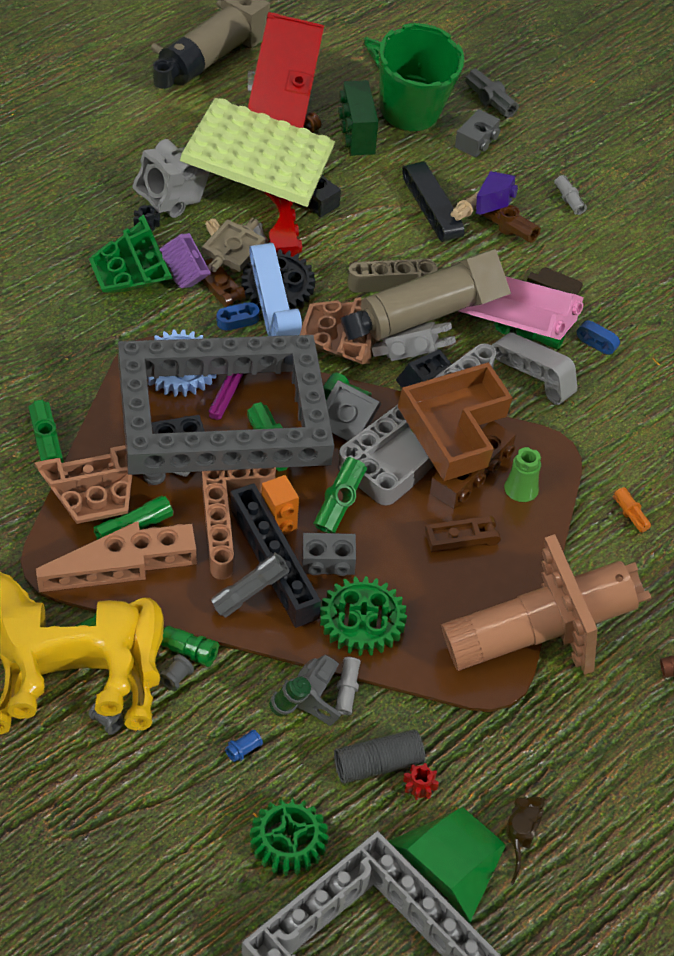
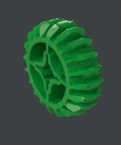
M293 797L287 804L280 798L278 806L269 802L267 810L261 808L259 817H254L252 821L253 828L250 829V837L252 839L250 847L255 850L254 856L256 860L262 859L263 868L272 865V872L274 874L278 869H283L285 877L288 875L289 870H294V873L298 876L301 867L309 872L311 870V863L318 865L320 856H324L326 853L325 845L328 844L329 836L326 834L328 826L323 823L324 817L322 814H316L315 806L307 809L305 800L299 805L295 804ZM281 822L278 828L272 829V832L267 833L273 825ZM286 829L288 835H291L293 838V844L291 843L290 838H287ZM308 840H312L305 849L297 851L300 845L306 844Z

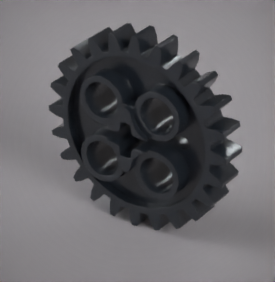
M279 249L277 258L288 306L290 309H296V305L303 308L304 301L310 302V295H314L315 272H312L311 265H306V259L299 261V254L292 257L291 251L284 255L282 250ZM248 262L247 268L243 269L241 284L245 290L246 299H250L251 303L257 304L259 310H261L251 262Z

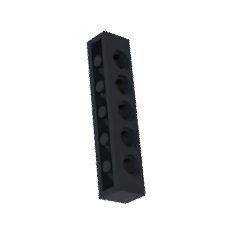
M255 483L231 491V511L259 563L276 552L285 560L289 568V573L271 585L294 627L297 628L320 619L321 600Z

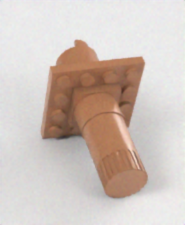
M556 535L545 537V548L542 549L544 558L542 561L544 572L541 573L544 581L541 584L542 588L441 624L443 636L455 668L459 671L533 644L537 645L561 636L564 645L570 643L574 652H571L575 666L581 667L584 675L594 672L598 631L595 624L637 610L638 603L652 598L649 591H645L641 584L636 563L625 566L621 561H617L574 576Z

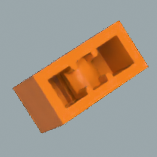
M286 475L262 483L261 495L282 533L288 534L297 529L299 497Z

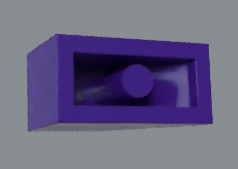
M490 171L477 194L476 214L481 215L509 206L512 198H516L518 185H515V176Z

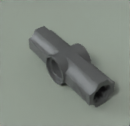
M476 68L471 70L466 76L465 83L478 93L481 103L485 106L491 104L507 118L512 117L518 110L519 104L506 94L501 82H492Z

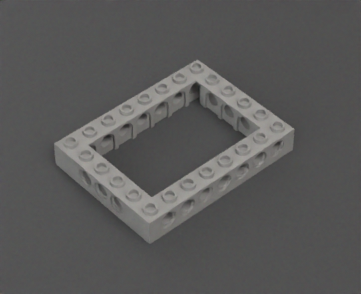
M378 831L242 942V956H291L300 946L374 885L442 956L500 955Z

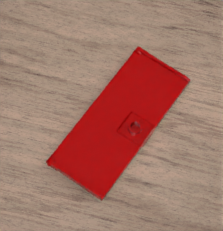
M268 12L248 108L253 112L264 113L275 120H283L292 126L303 128L324 25Z

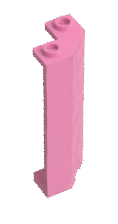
M506 277L511 294L482 305L459 310V312L561 340L582 312L584 297Z

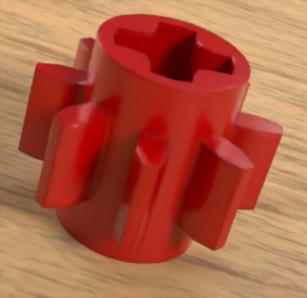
M427 763L419 766L412 764L411 773H404L403 781L407 783L405 793L410 792L415 796V800L423 797L430 799L431 790L436 791L438 789L439 782L435 780L437 771H432L427 767Z

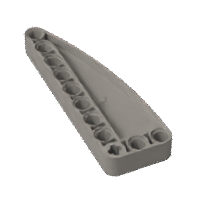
M480 344L434 378L488 362L493 368L496 350L490 344ZM398 405L345 443L339 452V471L347 457L358 459L365 464L367 470L358 487L381 505H390L397 501L434 466L398 409Z

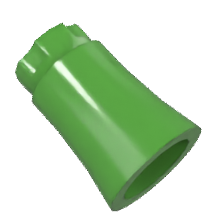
M529 447L522 448L513 460L504 489L506 494L515 501L528 502L536 498L539 493L541 456L537 450H532Z

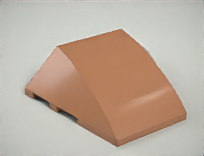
M361 297L355 298L354 302L341 303L339 300L310 304L300 335H314L317 350L360 364L370 363L373 354L372 347L377 341L370 333L348 341L340 318L361 311Z
M125 445L110 448V454L61 463L60 458L34 462L35 467L76 524L128 514L132 475H128Z

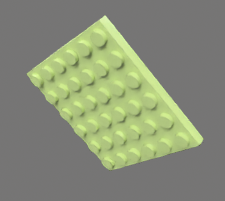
M214 98L183 150L180 161L308 207L333 150L335 141L325 135L311 133L306 128H297L286 121L275 120L267 114L253 112L245 106L231 104L226 99Z

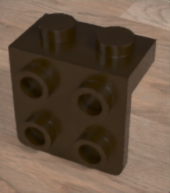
M543 267L538 274L531 272L527 278L529 283L576 295L579 294L583 286L582 282L547 267Z

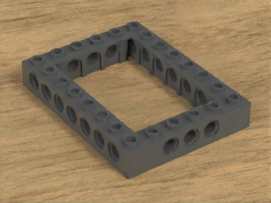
M314 335L118 341V367L128 475L331 465L334 442ZM292 371L291 381L292 384H295L296 390L295 402H298L299 407L298 421H301L302 425L300 428L152 434L147 377H184V375H203V377L211 374H227V376H232V374L238 373L257 375V373L264 372L281 374V372Z

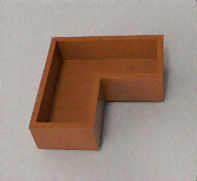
M488 362L403 387L398 409L443 481H447L488 467L494 448L479 425L507 417L513 398Z

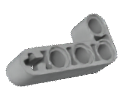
M511 332L492 344L496 350L495 358L498 361L544 381L546 396L553 404L560 405L576 393V368L569 357Z

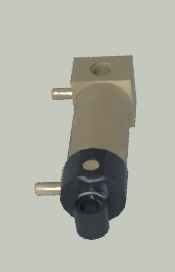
M217 0L216 5L221 10L193 30L177 38L164 48L153 43L151 50L159 54L158 60L153 63L154 85L160 89H168L174 84L179 86L186 85L206 68L239 45L244 44L249 48L256 46L263 40L267 13L270 12V2L266 0Z

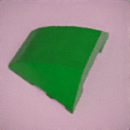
M144 214L138 218L139 223L130 230L128 228L123 230L124 235L115 242H108L89 258L102 292L130 291L173 279Z
M464 807L388 841L421 875L449 899L448 903L469 924L506 847L503 841Z

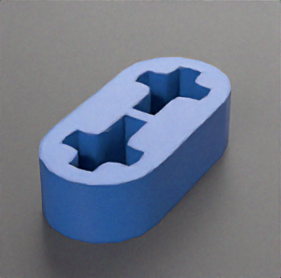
M247 302L222 308L217 312V326L222 330L228 331L254 325L259 321V307L254 303Z
M584 321L576 330V334L582 342L604 354H613L620 345V340L616 334L593 321Z

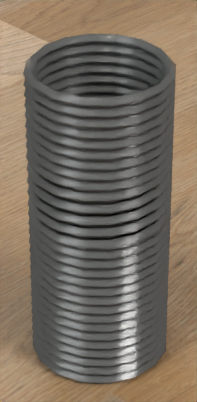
M411 729L336 748L334 750V760L339 778L343 784L380 774L383 775L407 769L412 764L415 766L424 764L425 750L419 732L416 729Z

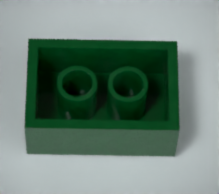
M369 80L343 81V90L339 91L342 107H338L339 120H343L341 121L342 133L346 134L344 136L345 147H349L350 156L376 155L378 117Z

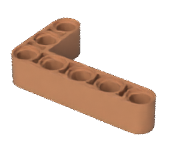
M276 467L202 471V493L209 565L213 577L222 580L227 579L233 574L234 551L228 495H231V491L253 483H255L261 493L262 483L275 479Z

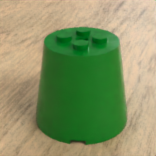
M410 23L402 25V28L395 31L390 30L382 39L379 49V107L383 117L393 126L406 131H421L430 128L438 121L464 65L463 50L460 44L457 45L451 39V35L448 32L429 24Z

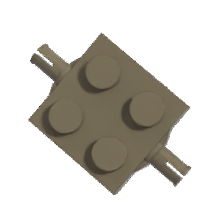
M251 218L246 225L236 224L227 219L202 246V253L214 259L208 265L210 271L216 272L224 264L240 272L250 261L249 247L265 244V238L253 231L259 225L256 218L255 220Z

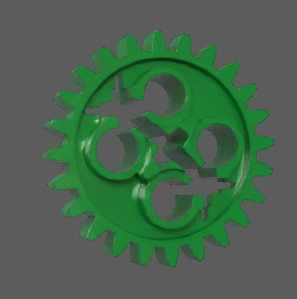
M355 576L351 584L348 580L344 579L343 587L334 584V591L328 590L327 598L322 599L320 626H324V635L330 634V643L338 640V649L346 645L348 646L349 654L353 649H358L359 656L362 655L363 650H367L371 656L375 648L383 653L384 644L392 648L393 640L399 641L401 633H404L407 615L405 614L406 605H402L403 598L396 597V589L388 591L387 582L379 586L377 578L373 583H369L367 576H365L363 582H359ZM349 602L354 603L350 604L348 625H352L350 627L344 625L345 606ZM374 605H380L383 607L380 629L372 628L377 626L378 606ZM336 608L339 609L338 618H335V616L337 615ZM388 613H389V614L391 613V615H390V617H389V620L391 621V623L388 622Z

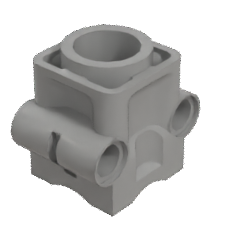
M164 139L157 144L155 149L143 151L141 169L134 180L132 188L139 195L146 198L158 213L166 212L172 218H175L183 213L186 205L200 202L209 171L181 162V154L185 147L177 148L170 140Z

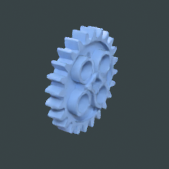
M174 329L172 335H168L164 331L163 338L155 335L154 339H203V335L195 338L194 331L186 335L184 329L181 331V334H177ZM216 374L203 377V375H184V377L159 376V378L147 377L149 386L155 384L156 391L164 388L165 395L169 391H173L174 397L178 395V392H182L184 397H186L187 391H191L194 395L196 394V388L204 391L205 384L211 385L212 378H216Z

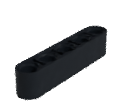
M422 161L404 165L402 167L404 182L439 240L445 242L463 237L465 232L462 220L456 221L455 217H451L454 207L426 162Z

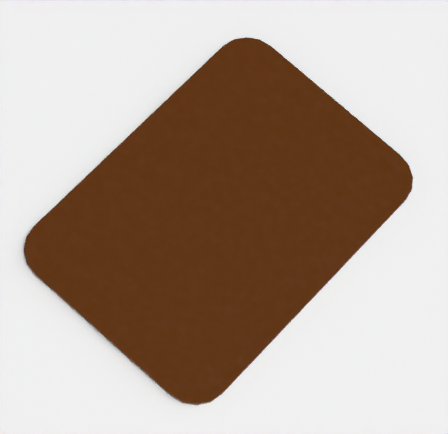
M150 336V337L140 338V339H137V340H135V341H145V340H155V339H154V336ZM118 354L112 361L64 463L110 454V448L125 445ZM292 371L281 372V374H276V372L257 373V375L244 373L220 420L211 419L209 417V409L227 374H216V378H212L211 385L205 384L204 391L196 388L195 395L191 391H187L186 397H184L182 392H178V395L174 397L173 391H169L165 395L164 388L156 391L155 384L148 385L151 423L200 415L205 432L253 430L247 416V410L253 404L262 402V404L268 406L276 424L280 423L283 428L302 427L301 421H298L299 407L298 402H295L296 390L295 384H292L291 381ZM321 372L323 385L331 374ZM348 379L350 384L371 392V397L381 403L371 424L399 403L401 391ZM505 417L495 420V422L516 435L514 453L510 458H505L501 462L495 473H490L486 477L481 487H476L471 492L466 502H460L454 509L430 494L432 477L438 472L435 466L409 491L390 505L377 503L358 487L354 503L348 506L335 532L336 534H356L355 575H306L321 600V607L322 599L327 598V591H334V584L343 587L344 579L348 580L351 584L355 576L359 582H363L365 576H367L369 583H373L377 578L379 586L387 582L388 591L392 589L397 590L396 597H402V605H406L405 614L407 615L404 633H401L399 641L393 640L392 648L384 644L383 653L375 648L371 656L367 650H363L362 655L359 656L358 649H353L349 654L348 646L346 645L338 649V640L330 643V634L324 635V626H320V619L295 628L271 584L246 600L240 608L226 618L216 611L211 601L212 597L256 569L259 561L231 511V495H228L234 551V570L229 578L223 580L211 575L202 493V471L190 472L188 476L166 473L165 480L158 485H151L145 482L143 474H132L128 512L133 511L161 495L166 496L173 509V516L141 530L152 527H169L177 524H192L197 564L146 570L144 580L39 592L36 568L96 541L95 526L122 516L118 515L76 524L52 489L27 537L20 562L26 582L37 594L54 602L97 613V603L99 601H123L129 604L144 597L151 598L162 610L164 618L163 630L166 626H172L190 632L197 637L201 635L207 637V639L215 640L222 646L302 667L313 658L318 659L323 655H327L339 663L333 675L340 677L344 658H357L361 661L357 678L359 682L466 710L493 712L511 707L526 695L535 676L542 643L533 644L457 671L449 654L441 624L542 588L541 584L544 583L541 574L544 572L542 567V561L544 560L542 549L545 548V537L555 534L564 553L582 476V457L575 444L561 432L544 425ZM488 423L479 426L483 429ZM333 433L334 450L331 465L288 467L287 470L279 472L276 470L275 478L286 475L299 497L297 529L284 534L301 566L303 533H325L317 529L313 523L325 501L327 488L333 485L339 473L340 448L348 442ZM529 447L532 450H537L541 456L539 493L531 501L519 502L511 499L506 494L504 484L510 474L513 460L518 455V451ZM339 490V491H338V498H339L340 501H342V499H343V494H342V492ZM484 516L494 517L496 522L495 530L499 532L501 541L498 544L491 546L479 544L431 552L425 533L426 525ZM351 602L346 603L344 625L349 627L352 626L348 625L350 604H354ZM374 605L378 606L377 626L372 628L380 629L383 607L380 605ZM336 608L337 615L335 616V618H338L339 609ZM388 613V622L391 623V621L389 620L391 613Z

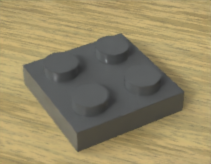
M338 380L326 400L332 433L346 441L351 440L371 424L381 403Z

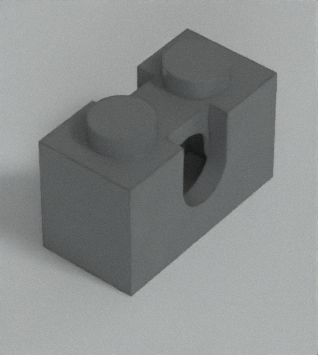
M478 109L457 131L455 148L477 157L482 151L487 150L489 143L498 138L500 134V119Z

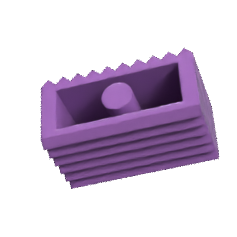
M190 233L180 234L160 248L162 258L171 268L173 279L180 288L192 287L211 274Z

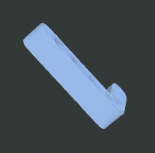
M267 243L250 246V260L267 335H300L302 329L300 311L298 308L289 310L274 244Z

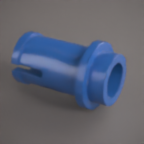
M252 729L238 740L228 742L225 751L233 762L237 760L242 761L244 755L261 746L263 741L259 733Z

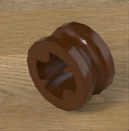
M314 112L308 113L305 117L303 128L308 129L311 133L321 128V120Z

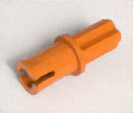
M622 487L614 493L613 498L622 508L624 517H629L641 533L650 529L651 523L640 510L641 504L632 498L627 488Z

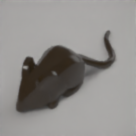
M543 797L517 798L515 801L516 806L512 809V815L507 822L506 834L513 843L516 855V867L511 885H514L521 868L520 847L530 848L544 813L542 808L546 802V799Z

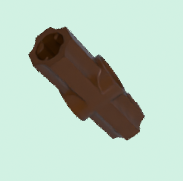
M513 205L481 214L498 224L501 233L506 235L515 234L529 243L536 241L541 232V227L520 216V210Z

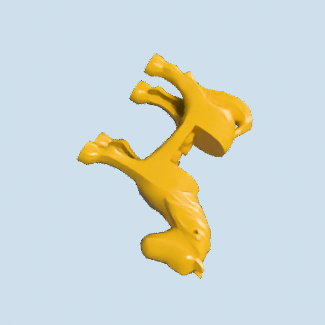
M0 571V659L5 669V685L0 699V735L9 732L11 717L28 719L35 716L37 711L36 700L44 693V678L42 674L87 668L109 670V678L104 690L96 696L94 709L97 714L103 716L120 714L123 709V697L131 690L132 706L125 713L124 724L132 730L150 728L152 724L150 709L153 701L150 688L158 686L160 682V673L157 670L155 660L163 640L164 628L163 613L159 605L151 598L146 597L129 604L123 601H99L97 603L96 626L46 627L44 603H36L30 599L28 593L17 581L13 580L12 576Z

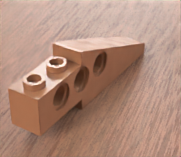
M139 522L132 523L36 568L39 592L144 580L146 570L195 565L197 560L192 524H177L169 527H152L140 530Z

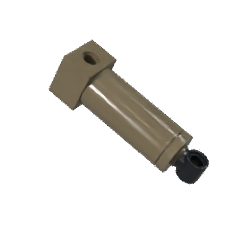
M493 249L454 262L450 264L451 266L363 298L361 300V311L340 318L347 340H353L370 333L375 340L379 341L464 308L482 305L511 294L497 250Z

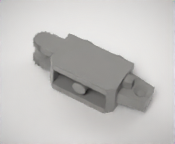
M428 322L382 339L383 342L373 345L372 352L374 357L387 354V357L394 361L434 352L440 347L454 344L456 340L455 336L441 339L438 336V333L446 332L452 328L451 322L435 325V322Z

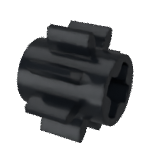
M143 205L138 211H134V226L140 222L138 218L144 214L152 232L156 227H160V213L155 212L154 207Z

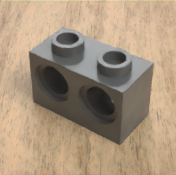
M303 533L302 568L306 574L355 575L356 534Z

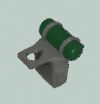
M327 655L309 660L302 667L296 678L290 681L286 680L282 689L274 692L269 703L271 711L275 715L282 717L299 708L331 726L340 718L341 713L324 702L320 696L339 663ZM319 709L327 711L331 716L322 714Z

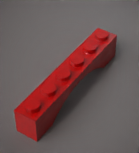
M264 192L273 201L279 213L275 226L269 231L268 242L274 244L276 254H278L279 249L282 250L284 255L291 251L292 257L302 253L301 239H297L299 237L298 224H294L296 221L295 208L291 209L293 202Z

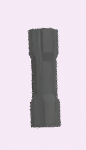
M274 552L259 563L252 572L213 596L211 601L214 608L220 615L226 618L240 608L250 597L289 573V568L285 560Z

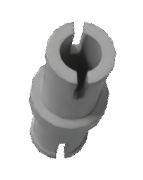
M559 176L554 184L562 193L564 202L570 205L575 215L584 213L587 206L579 197L577 188L571 185L567 176Z
M345 657L341 680L337 681L339 691L335 709L341 715H352L355 692L359 688L357 678L361 661L357 658Z

